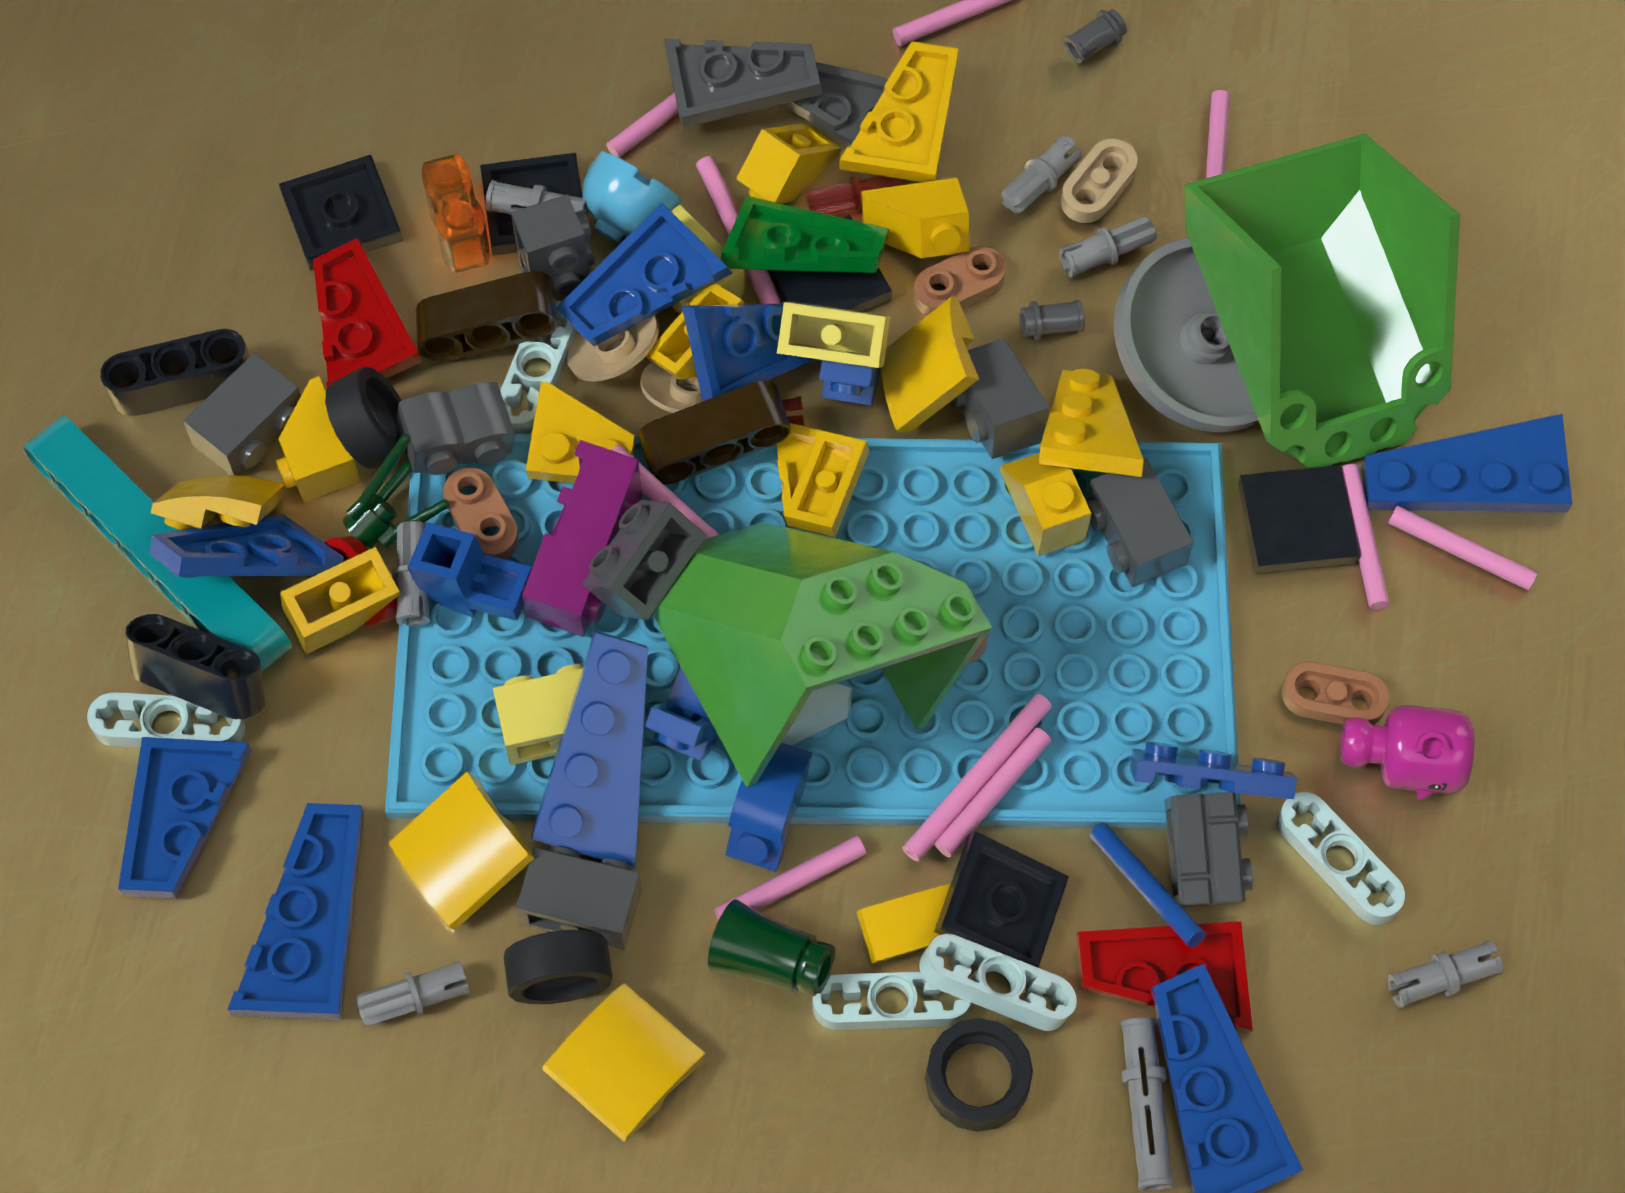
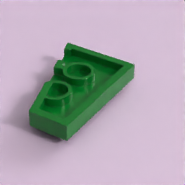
M746 196L721 252V261L729 269L876 273L887 244L889 228Z

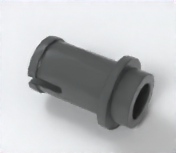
M1101 10L1096 14L1094 21L1072 35L1066 36L1064 38L1066 42L1064 45L1071 58L1081 64L1086 58L1108 44H1119L1122 41V36L1127 33V28L1124 20L1116 10Z
M1079 300L1038 306L1036 301H1031L1028 307L1020 308L1019 318L1023 337L1031 336L1034 341L1040 340L1041 335L1073 331L1083 332L1084 310Z

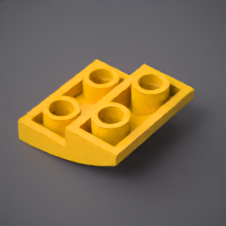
M951 296L886 348L884 366L881 367L886 402L896 431L912 432L979 380L966 348L975 339L956 297Z
M237 475L193 478L179 482L152 504L150 513L164 517L165 524L180 530L195 527L201 529L218 513H220L219 518L228 524L249 527L251 523L257 525L280 503L285 484L262 478Z
M469 772L464 773L388 842L415 885L443 921L453 930H456L535 859L514 824L499 813L479 779Z
M623 982L566 1038L544 1063L542 1070L625 1142L661 1109L665 1097L701 1065L705 1052Z

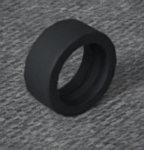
M361 367L330 384L326 390L325 404L331 425L345 450L357 463L367 469H378L401 437L396 420L399 402L402 400L392 384L380 372L372 367ZM406 449L404 450L402 456L407 454Z
M562 930L530 936L515 942L505 949L503 959L508 996L516 1002L554 1004L578 1000L601 992L610 986L613 978L608 941L601 933L589 930Z
M983 1018L959 1021L943 1031L930 1050L925 1075L928 1097L940 1116L958 1128L976 1132L996 1129L1015 1118L1026 1102L1033 1068L1029 1050L1017 1033L1002 1023ZM975 1043L990 1045L1000 1051L1010 1065L1012 1075L1010 1088L1002 1099L992 1105L977 1107L965 1104L956 1098L948 1087L946 1078L947 1063L952 1055L965 1045Z

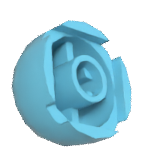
M601 151L587 171L583 181L582 196L585 199L586 209L598 220L594 229L605 237L619 243L623 236L628 237L661 203L670 211L682 203V199L654 178L652 180L638 173L639 169L630 163Z

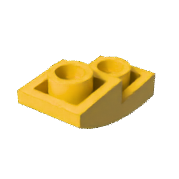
M950 884L898 897L856 911L872 964L922 951L929 946L934 938L939 936L934 930Z

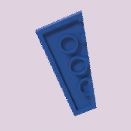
M1563 414L1366 455L1362 463L1364 493L1368 510H1395L1398 505L1406 510L1567 513L1572 505Z
M594 630L531 833L532 840L553 846L565 847L602 860H619L635 869L648 657L646 645Z
M307 803L283 867L285 870L276 893L272 894L266 908V919L256 945L252 944L245 962L246 971L237 992L234 991L227 1010L231 1016L341 1020L364 817L361 805Z
M1199 965L1153 986L1151 991L1193 1193H1255L1303 1171L1205 965Z

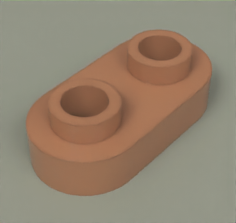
M975 246L970 248V252L958 253L923 270L917 276L914 284L913 299L915 306L922 314L927 316L951 296L958 298L962 310L993 296L1002 288L1004 283L1006 265L1003 257L990 247ZM974 265H985L989 268L987 270H978ZM934 284H942L946 287V289L942 291L934 290L931 286Z
M463 468L452 473L444 484L443 495L444 499L450 502L447 510L458 530L475 534L484 554L507 560L518 547V530L516 522L493 480L486 472L478 468ZM467 486L477 488V491L471 495L460 493ZM488 527L500 529L494 536L483 534V531Z
M1312 661L1301 662L1293 666L1287 673L1281 690L1285 705L1294 714L1343 725L1345 720L1353 717L1364 718L1372 725H1375L1382 719L1390 701L1387 686L1376 675ZM1299 689H1311L1315 693L1316 698H1304L1300 694ZM1359 698L1364 700L1368 708L1364 710L1357 709L1353 706L1351 699Z

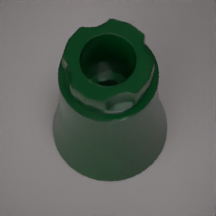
M734 899L724 909L715 927L708 952V969L712 973L743 977L770 984L792 993L801 991L805 994L816 996V994L822 993L830 978L831 968L835 960V947L831 944L817 941L815 935L792 928Z

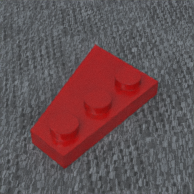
M358 238L313 259L318 312L321 316L323 332V358L326 361L328 377L326 382L327 388L332 382L361 367H372L388 379L422 362L415 345Z
M1241 921L1198 924L1205 932V937L1201 943L1192 948L1188 947L1170 926L1081 931L1076 934L1080 986L1082 990L1155 1008L1151 991L1153 986L1204 964L1235 1029L1247 1033L1253 1031Z

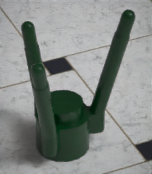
M403 434L359 499L346 511L347 515L343 518V524L354 538L359 539L368 548H373L379 541L388 548L397 539V527L399 524L394 526L392 522L397 517V513L387 500L413 471L409 458L379 493H376L410 443L411 436L409 434ZM443 499L402 522L420 521L424 523L449 508L450 502L447 499Z

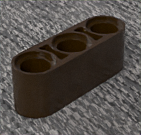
M536 271L523 272L423 299L416 307L418 352L421 357L431 362H448L542 338L554 332L558 325L553 279L545 273Z
M757 381L653 420L640 429L638 438L649 472L664 485L680 482L781 443L791 434V426L777 386L771 381Z

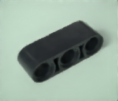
M217 329L113 355L104 362L100 370V378L114 409L122 415L138 416L206 399L250 355L243 337L238 332L231 329ZM235 357V359L229 363L220 364V362L223 359ZM186 369L182 374L169 376L174 371ZM136 381L130 387L120 388L123 384L127 382Z
M146 614L136 617L126 626L125 635L131 673L139 682L231 719L253 717L261 712L265 706L261 662L258 655L253 651L158 614Z

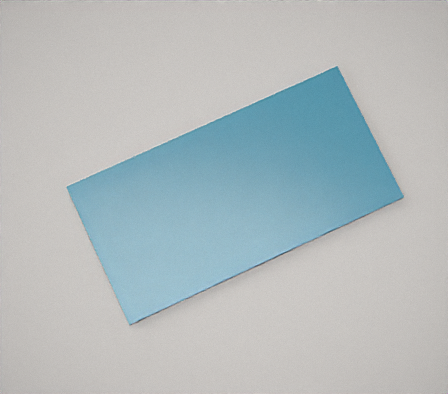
M515 433L512 452L497 463L481 465L478 462H462L452 471L442 475H431L428 472L415 473L412 471L410 475L407 519L444 499V484L452 473L463 468H478L491 477L517 525L518 547L507 560L533 567L545 533L551 535L564 507L563 504L557 502L562 486L572 489L574 484L528 479L526 466L532 434ZM634 435L635 450L633 457L638 459L639 463L649 471L638 435ZM856 438L867 441L869 454L836 537L787 526L782 503V484L779 478L777 463V444L680 482L665 485L719 535L764 522L893 551L966 582L992 626L988 635L985 652L979 659L967 664L925 727L919 729L914 727L882 669L836 683L852 688L851 709L848 718L791 745L813 752L804 792L790 824L921 826L1035 694H1041L1052 705L1049 712L1036 726L1045 731L1050 736L1052 742L978 826L1095 828L1101 823H1106L1110 828L1167 829L1164 801L1167 798L1176 795L1229 792L1219 789V784L1208 782V787H1200V789L1181 787L1175 783L1165 781V776L1154 774L1153 783L1136 782L1130 772L1132 749L1145 750L1146 742L1178 746L1177 755L1194 758L1199 757L1200 750L1224 752L1232 755L1231 763L1238 764L1221 443L1137 442L1143 459L1147 458L1194 544L1187 565L1135 587H1131L1124 572L1117 573L1107 554L1108 543L1100 529L1095 531L1090 524L1085 541L1041 556L1037 555L1000 473V466L1040 453L1041 443L991 459L982 443H976L974 440ZM1070 468L1085 500H1087L1091 480L1107 474L1105 472ZM467 486L460 493L471 495L477 491V488ZM642 493V500L651 501ZM447 509L423 523L424 527L428 522L458 530ZM488 527L483 531V534L494 536L500 529ZM428 597L429 623L421 626H406L407 618H405V623L399 624L385 805L387 819H415L464 773L469 772L479 779L503 817L508 820L535 821L555 756L515 765L509 764L493 688L503 686L507 680L514 677L532 676L535 679L553 675L560 668L568 665H584L594 630L646 645L648 648L638 822L729 823L742 778L720 738H718L709 754L700 761L653 741L656 731L645 727L652 706L668 700L680 668V664L653 615L650 616L648 621L623 617L616 614L606 605L598 623L591 621L585 636L581 637L526 617L524 607L518 621L481 611H476L473 618L453 611ZM1236 793L1237 805H1240V793Z

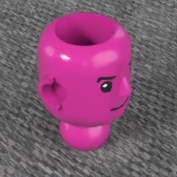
M1401 705L1389 712L1384 726L1372 725L1368 720L1361 717L1349 718L1343 723L1340 760L1345 765L1354 768L1363 767L1368 763L1381 764V776L1388 788L1415 791L1418 800L1434 793L1454 794L1465 788L1470 779L1475 746L1473 722L1461 711L1414 705Z

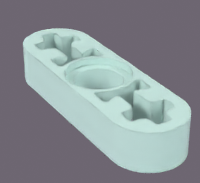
M556 301V307L561 303L560 301ZM557 309V320L562 322V327H556V330L552 333L550 338L551 346L545 343L547 336L520 343L500 390L516 434L532 433L541 382H549L556 387L567 361L568 349L577 334L574 326ZM534 358L545 359L551 364L550 370L540 377L527 375L523 371V367L529 360ZM523 388L529 392L527 395L529 411L523 410L519 417L512 416L511 408H518L523 398Z
M106 693L92 702L87 713L88 724L94 735L101 743L108 746L141 748L142 737L241 742L245 733L243 719L226 717L228 724L231 726H223L220 734L213 735L210 727L204 724H216L218 716L222 715L171 695ZM114 710H120L124 719L127 720H118L115 723L114 729H108L102 719L111 718ZM175 711L181 715L180 724L173 732L159 734L152 730L153 720L161 712ZM192 713H195L199 724H193ZM132 720L140 721L142 728L140 732H138V729ZM194 728L195 733L191 735L192 729Z
M1309 792L1295 793L1294 799H1287L1277 819L1278 829L1283 838L1360 919L1372 925H1383L1392 921L1405 901V890L1401 881L1319 796ZM1309 811L1314 815L1311 823L1312 828L1306 823L1297 827L1292 822L1296 812L1302 815ZM1326 829L1330 830L1331 833L1322 840L1318 848H1315L1312 844L1317 835L1321 837ZM1333 846L1346 847L1354 855L1355 866L1346 871L1333 868L1326 859V851ZM1363 868H1366L1369 873L1363 882L1360 880L1357 886L1353 888L1350 883L1358 878ZM1370 889L1375 893L1384 889L1389 894L1385 902L1386 906L1381 902L1375 906L1369 904L1367 899L1371 894Z
M942 934L934 938L920 958V972L924 980L932 987L1043 1031H1053L1060 1028L1076 1008L1077 998L1075 991L1064 978L953 934ZM942 954L951 958L950 965L954 968L952 971L943 967L944 959L941 958ZM975 965L977 966V970L974 972L970 980L968 979V976L973 970L970 969V966ZM995 971L1004 975L1010 983V993L1000 994L993 991L986 982L985 973ZM1025 986H1027L1028 989L1025 991L1023 995L1027 998L1023 1001L1019 999V996L1025 989ZM1043 994L1052 998L1051 1005L1055 1008L1054 1011L1046 1008V999L1042 997Z
M921 972L830 975L822 993L813 996L812 1010L816 1020L822 1026L831 1030L953 1026L959 1021H963L969 1013L971 1002L963 999L956 1000L953 1010L947 1011L943 1010L941 1001H924V1013H915L917 1003L915 987H924L922 998H935L940 994V990L932 987L924 980ZM896 987L905 993L908 1004L900 1013H885L876 1003L878 993L884 988ZM860 989H869L867 996L868 1015H860L861 1003H848L844 1005L843 1014H832L831 1005L822 1004V1001L830 1000L831 991H842L843 999L851 1001L860 1000Z

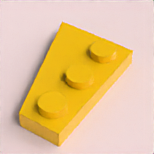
M911 41L884 85V92L871 112L867 113L861 123L858 135L851 146H847L839 159V169L918 182L936 180L959 48Z
M1085 368L1073 371L1062 369L1040 445L1039 464L1142 477L1144 459L1112 375L1098 374L1094 370Z

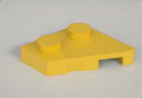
M541 382L526 466L528 479L574 484L580 470L579 458L574 455L579 440L612 450L619 444L631 456H634L635 436L549 382Z
M790 423L791 434L784 441L777 444V463L779 478L782 484V503L787 526L836 537L869 454L867 441Z

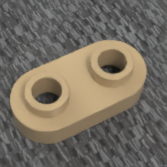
M1115 138L1104 139L1095 144L1063 185L1061 206L1064 213L1072 220L1080 223H1092L1101 219L1135 176L1138 157L1134 148L1129 143ZM1105 167H1115L1119 171L1109 172ZM1085 199L1090 201L1092 204H1082L1078 201Z

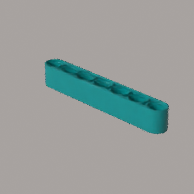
M61 415L22 447L34 466L197 629L256 653L260 658L262 673L293 647L291 640L282 628L230 576L180 577L171 573L169 568L149 554L153 534L179 531L180 529L165 524L164 517L151 514L154 502L65 415Z

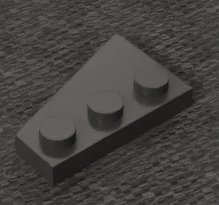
M664 39L679 118L683 128L823 94L812 44L755 42L750 47L725 46L724 41L706 40L705 45H684L681 39Z
M816 62L823 94L786 103V108L851 145L858 135L860 125L867 113L873 110L884 92V85L888 78Z

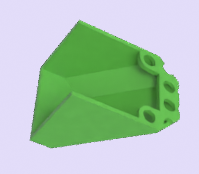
M1365 133L1184 184L1185 230L1263 434L1269 444L1283 453L1286 451L1308 468L1332 466V464L1342 461L1345 463L1374 454L1377 450L1388 447L1390 449L1405 444L1417 430L1414 421L1428 404L1438 405L1451 389L1460 214Z
M764 522L738 531L734 530L704 539L652 614L746 787L757 783L813 690L882 669L916 729L925 727L992 629L990 622L966 582L893 551Z

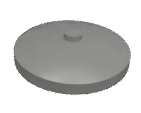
M1189 238L1179 239L1161 246L1147 256L1131 272L1121 288L1115 306V343L1127 376L1137 391L1156 410L1171 420L1189 428L1207 432H1231L1258 423L1257 415Z

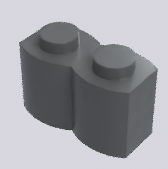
M476 383L450 392L419 394L399 402L396 421L401 436L403 434L411 436V441L406 447V451L415 473L428 472L431 475H442L452 471L462 462H478L481 465H491L501 461L507 454L512 452L515 431L498 383Z

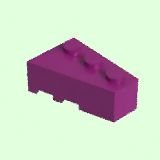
M579 440L574 454L579 458V473L572 489L562 486L557 502L563 504L564 507L551 535L545 533L522 598L526 617L584 637L591 621L598 623L606 608V604L582 585L591 572L589 565L597 552L603 547L608 546L621 529L619 522L624 513L632 505L642 500L638 459Z

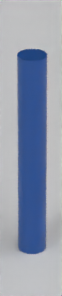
M1106 823L1097 825L1090 834V838L1188 947L1192 948L1201 943L1205 937L1203 929Z

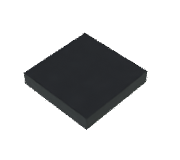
M576 152L480 165L485 206L487 190L492 180L532 189L537 184L546 186L548 192L583 197ZM486 211L492 256L517 253L512 216L505 213Z
M371 154L279 183L282 197L309 270L314 269L313 259L358 238L365 253L403 241L401 230Z
M850 215L842 217L845 219L853 220ZM879 266L876 273L768 270L784 302L813 303L824 307L862 312L892 299V290Z
M1340 465L1240 475L1238 486L1256 574L1357 563L1359 551Z
M974 831L967 836L934 932L939 935L953 934L1039 968L1069 876Z

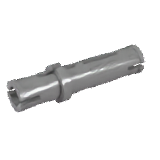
M1146 1017L1132 1018L1121 1022L1126 1070L1121 1072L1122 1084L1128 1086L1132 1134L1139 1178L1138 1190L1161 1191L1174 1187L1171 1177L1168 1131L1162 1092V1083L1167 1078L1166 1069L1159 1065L1155 1019ZM1140 1054H1143L1145 1058L1148 1096L1143 1095L1139 1061ZM1146 1112L1151 1114L1154 1155H1151L1149 1152Z

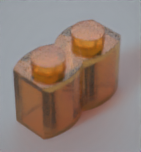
M459 154L424 162L422 166V181L430 218L437 230L441 254L446 265L454 273L488 265L490 247L484 213L475 198L472 176L467 163Z

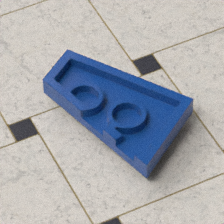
M661 203L556 309L591 345L596 346L733 273L692 231Z
M784 303L682 306L702 401L750 383L767 381L814 360L813 358L777 353ZM803 303V304H810V305L822 306V305L813 304V303Z
M284 514L266 516L257 525L251 523L249 527L222 523L204 526L201 529L191 528L153 534L149 553L169 568L171 573L185 578L198 576H315L342 563L344 558Z
M142 737L118 890L122 896L177 899L252 751L249 743Z
M1146 742L1145 750L1132 749L1130 772L1136 782L1153 783L1154 774L1164 775L1165 781L1175 783L1181 787L1200 789V787H1208V782L1219 784V789L1233 793L1294 799L1297 777L1292 772L1284 771L1285 762L1255 757L1253 758L1252 766L1231 763V754L1213 750H1200L1198 758L1177 755L1178 746L1159 742Z

